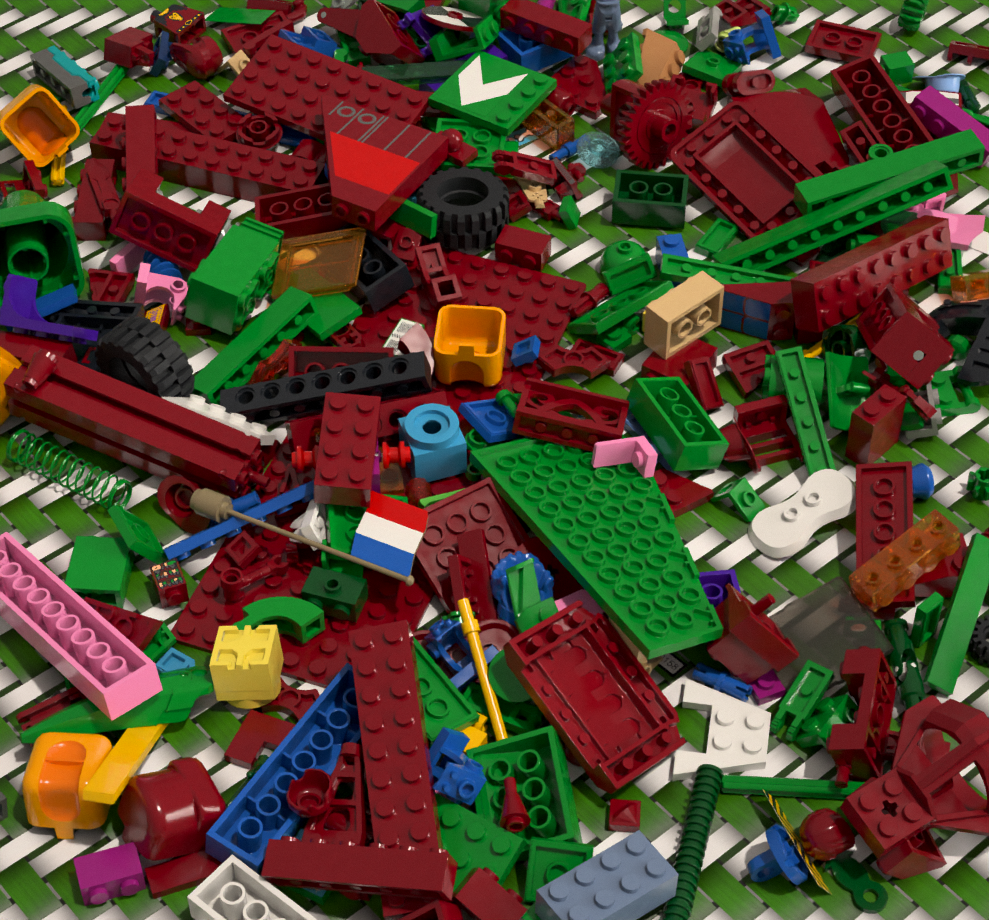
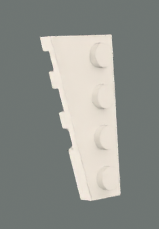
M190 394V397H162L167 401L240 430L247 436L257 437L261 440V445H273L276 435L266 431L267 427L265 425L246 422L245 416L237 413L229 414L225 412V407L218 404L209 405L205 403L206 399L201 396Z

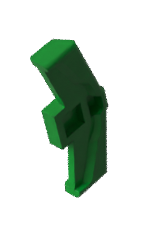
M534 558L506 569L515 616L514 623L519 634L559 612L553 597L543 601L540 599L533 564Z

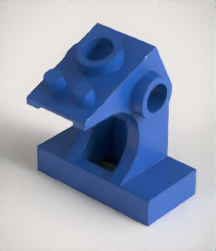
M763 9L754 12L757 23L741 30H732L728 33V37L722 40L725 55L729 60L750 65L749 55L766 49V52L773 59L782 56L770 16ZM752 35L754 42L745 46L743 40Z
M450 618L445 621L441 619L429 628L430 633L424 637L428 643L425 648L435 660L440 658L453 673L454 677L450 681L461 692L470 682L478 678L469 642L463 635L461 623L450 620ZM455 643L467 655L458 663L446 652ZM493 645L484 651L488 669L492 659L499 653Z
M443 727L429 749L434 780L432 788L446 794L449 800L458 805H462L463 802L472 805L487 780L482 771L483 766L463 753L470 740L468 736L463 732ZM442 753L445 754V757L443 758L440 765L435 766L439 758L441 757Z

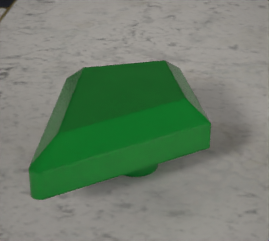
M164 622L143 651L154 663L177 642L175 636Z

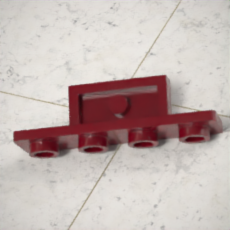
M478 528L457 535L459 554L447 556L449 565L447 567V575L453 590L451 595L452 604L455 610L459 611L457 601L468 598L471 610L475 612L476 617L474 619H477L478 623L489 619H498L496 601L490 586L491 570L484 530Z

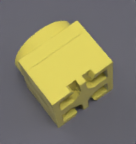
M245 625L244 630H238L237 626H219L209 664L217 701H227L230 705L237 708L253 709L275 700L281 691L280 675L284 661L277 625H259L256 630H252L251 625Z

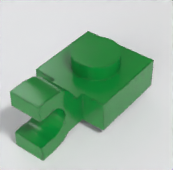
M635 313L624 319L621 326L615 324L601 334L596 335V342L602 347L613 351H621L632 343V335L640 331V328L636 325L640 321V317Z

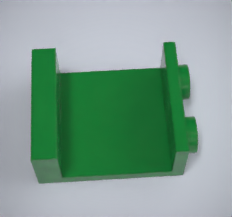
M492 14L487 15L473 28L476 36L474 38L458 42L453 29L442 28L429 40L436 62L485 49L499 36V26L493 19Z

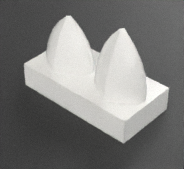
M314 499L310 500L306 512L290 525V528L297 529L294 534L322 544V539L327 537L325 504L314 503ZM289 538V540L292 542L302 543L297 540Z

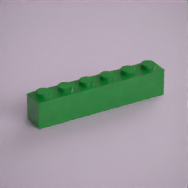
M290 286L195 375L192 394L205 398V403L209 405H220V390L244 386L319 314L312 295Z

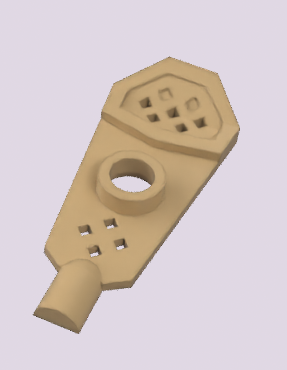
M515 176L514 179L527 200L534 203L535 208H545L544 202L547 201L546 184Z

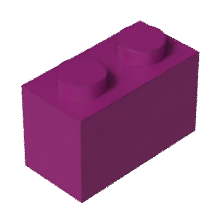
M134 842L73 858L85 906L102 904L109 899L123 895H134L138 891L147 889Z

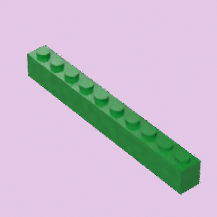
M935 159L712 255L714 263L757 271L766 270L954 189L948 166Z

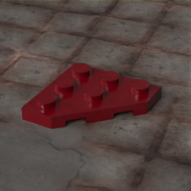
M581 54L578 57L574 56L552 78L557 79V86L564 88L574 95L576 112L596 120L602 115L600 103L606 95L597 61Z

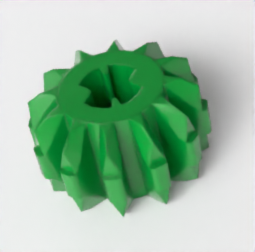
M904 0L898 18V26L908 31H917L925 16L929 0Z

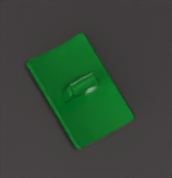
M829 351L825 353L830 427L849 432L852 412L871 396L868 384L869 377L862 373L864 370L869 372L868 358L839 355Z

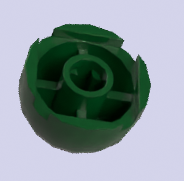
M835 325L826 331L829 332L828 337L822 341V356L825 363V353L829 351L845 356L867 357L869 363L871 351L857 326Z

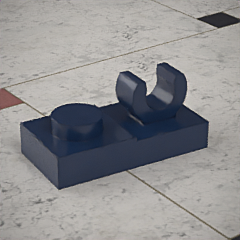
M163 30L153 45L154 64L149 69V74L158 77L161 70H166L170 60L173 61L170 55L172 42H168L169 33Z

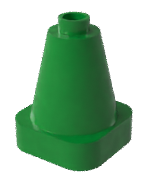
M14 191L7 195L0 204V307L2 306L4 296L3 286L8 274L36 279L38 282L36 299L72 283L77 290V297L84 288L83 265L71 214L64 206L56 202L45 201L43 197L33 191Z

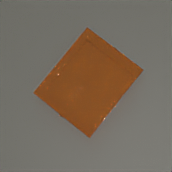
M357 227L283 239L271 297L273 299L279 298L290 286L309 293L312 297L346 292L352 287L357 286L367 229Z

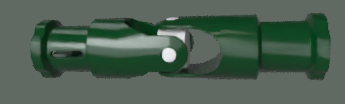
M895 618L885 622L883 630L889 641L887 650L894 677L897 681L896 688L899 701L906 711L926 699V694L919 672L914 645L908 637L907 631L909 627L907 621L903 618Z

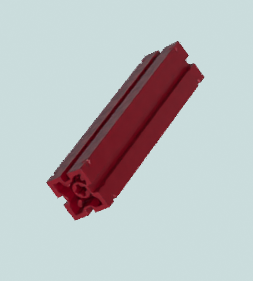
M35 345L29 347L21 358L22 365L19 369L14 368L4 382L6 396L10 397L8 406L11 415L18 418L23 417L25 421L162 479L173 475L182 476L198 483L202 489L208 488L229 496L233 500L251 493L249 485H253V483L265 488L270 483L271 478L263 475V451H261V440L252 435L247 436L240 430L54 354L58 358L57 369L36 390L27 388L22 383V380L35 352L38 353L41 349Z

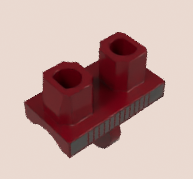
M557 157L552 159L551 161L555 163L557 181L554 185L550 186L553 187L562 181L561 184L554 187L559 198L562 200L564 196L573 195L577 200L582 198L583 195L577 188V182L584 181L586 168L581 163H569L567 165L568 169H566Z

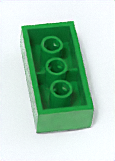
M635 378L626 399L630 402L629 409L673 471L719 468L729 442L681 378Z

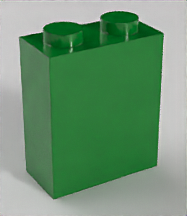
M76 536L64 583L82 599L88 597L123 609L135 553L128 548L122 537Z

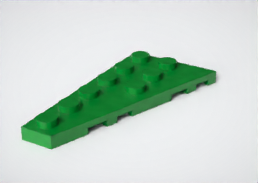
M365 778V794L368 796L367 780ZM435 793L443 849L447 850L458 863L453 892L468 873L477 867H480L482 870L484 867H487L499 877L497 883L502 886L527 842L523 838Z

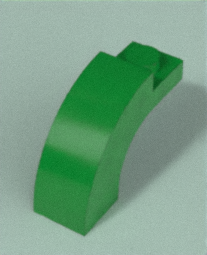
M285 596L261 599L243 607L244 619L232 625L237 626L238 630H244L245 625H251L252 630H256L259 625H277L279 634L293 636L302 644L325 630L324 611L306 600Z

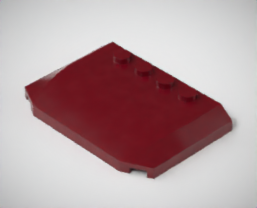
M798 88L728 97L727 104L732 101L745 103L807 163L825 156L833 165L837 164L840 168L849 165V157L823 100L808 89Z
M578 600L509 640L503 646L508 667L549 723L555 728L560 738L596 787L613 794L681 748L686 742L684 737L680 739L677 724L680 722L678 713L608 619L598 612L594 615L581 607L584 603Z

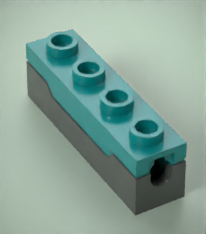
M53 45L48 49L30 55L35 75L73 108L77 109L100 99L98 93L100 86L97 79L89 75L84 68L78 66L75 60H71L64 51L61 52Z

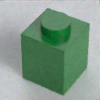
M906 51L881 55L880 65L894 84L899 85L912 82L915 63Z

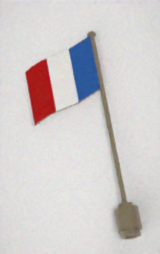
M208 488L195 490L190 499V508L200 516L218 523H222L230 516L237 517L406 582V586H411L414 583V577L411 575L413 561L428 524V511L372 491L370 508L367 507L355 532L351 554L349 555L234 511L232 500L229 496Z

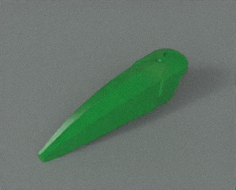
M193 666L161 672L159 678L163 690L113 721L88 698L83 699L21 732L20 740L22 743H34L41 734L47 732L94 734L184 721L188 718L195 700L202 695H207L214 691L210 669L205 666Z

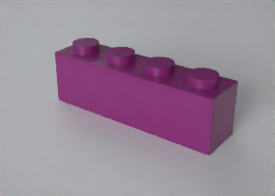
M931 85L915 96L910 107L926 129L938 138L972 129L985 146L983 163L977 167L980 169L989 162L988 128Z

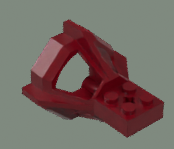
M931 695L904 712L891 770L846 797L840 806V809L878 859L923 830H930L932 828L989 836V718L983 711L953 699H949L941 704L936 696ZM942 732L951 736L960 745L948 753ZM972 763L976 765L982 777L987 800L976 793L960 775V772ZM882 810H886V811H888L890 814L884 815V814L882 813Z

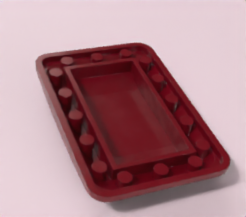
M732 101L678 143L670 153L671 161L684 175H689V181L749 239L802 217V213L794 203L795 184L821 176L741 101Z

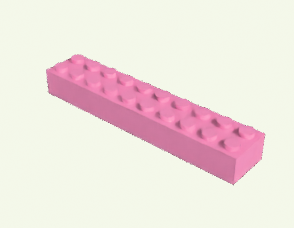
M5 532L0 535V616L111 721L163 690L156 664L9 533Z

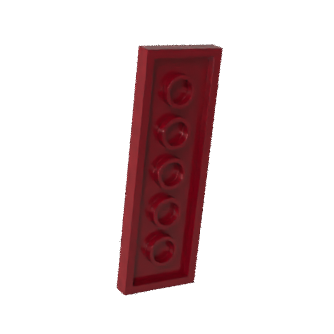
M912 461L856 464L857 610L916 607Z

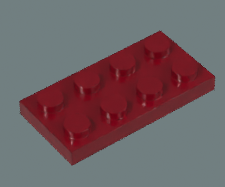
M196 80L159 99V107L191 132L231 142L236 140L238 122L243 116Z

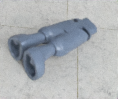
M596 0L593 21L591 23L594 37L592 43L586 48V57L595 61H600L604 58L605 45L603 38L606 30L608 31L606 41L607 53H612L617 48L620 42L618 32L621 31L623 26L620 0Z

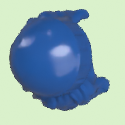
M517 551L515 555L509 553L506 557L500 559L490 576L492 595L498 601V617L500 620L507 621L515 627V616L506 569L534 558L533 564L541 601L553 597L552 589L554 586V578L550 575V571L545 570L539 558L532 553L523 554L521 551Z

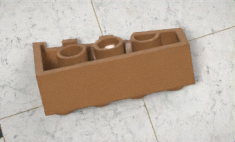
M648 28L643 29L642 36L645 40L644 43L640 44L643 75L636 82L644 85V83H651L652 80H671L673 74L679 75L685 62V55L680 50L677 42Z

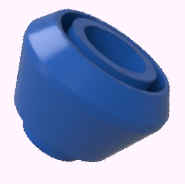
M919 463L912 467L913 497L927 500L934 492V478L931 469L927 465Z

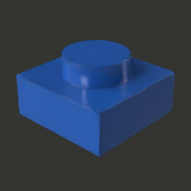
M534 335L513 345L511 361L516 367L524 363L529 364L538 358L541 344L538 337Z

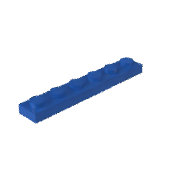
M314 479L242 512V514L264 522L268 520L267 514L274 511L278 515L292 509L291 503L301 499L303 503L314 499ZM233 516L222 523L211 526L164 548L168 560L172 558L177 559V561L183 560L191 556L190 550L198 546L201 547V550L211 547L217 543L215 538L224 534L227 538L242 532L241 526L250 522Z

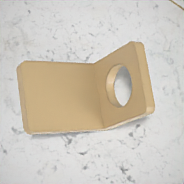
M239 50L217 72L220 73L229 65L238 76L250 59L242 50Z

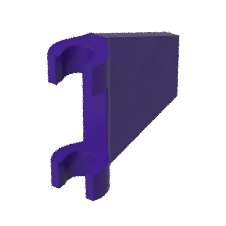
M422 9L413 13L407 12L404 15L405 18L398 21L397 24L402 30L409 26L414 28L427 44L425 48L420 50L421 54L427 58L433 54L429 40L444 27L423 19L421 16Z

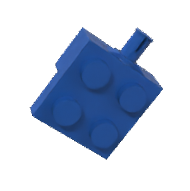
M303 26L301 34L280 29L278 37L332 58L334 51L339 49L337 43L323 30Z

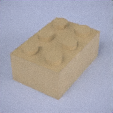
M702 270L698 274L689 277L679 286L670 289L663 296L651 301L646 306L644 344L666 360L720 325L724 286Z

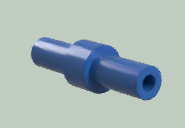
M582 136L573 142L569 141L563 144L558 151L549 155V160L551 161L555 157L561 160L564 157L569 158L577 153L578 149L588 144L587 137Z

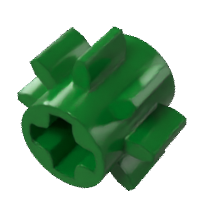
M980 467L976 472H969L966 490L971 491L974 499L988 501L989 468Z

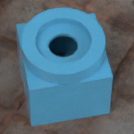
M434 403L423 404L411 410L406 417L398 418L399 442L404 441V446H410L411 463H407V466L411 470V476L415 485L466 472L467 443L459 428L458 416L450 406Z

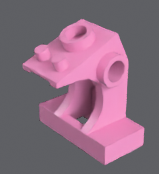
M141 262L134 303H142L143 307L152 302L168 303L169 310L172 311L170 325L173 326L177 320L181 322L183 319L181 314L186 311L187 307L184 306V300L188 291L187 282L181 278L151 273V264Z

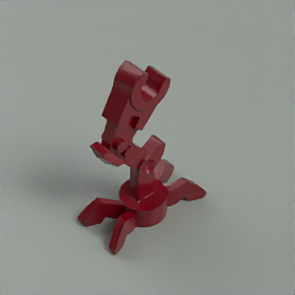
M879 357L875 359L877 367L872 374L866 370L862 372L869 377L868 384L874 390V393L884 384L890 386L907 397L912 408L924 421L930 419L937 412L920 395L916 396L907 384L901 387L891 384L890 375L885 372L887 368L885 362Z

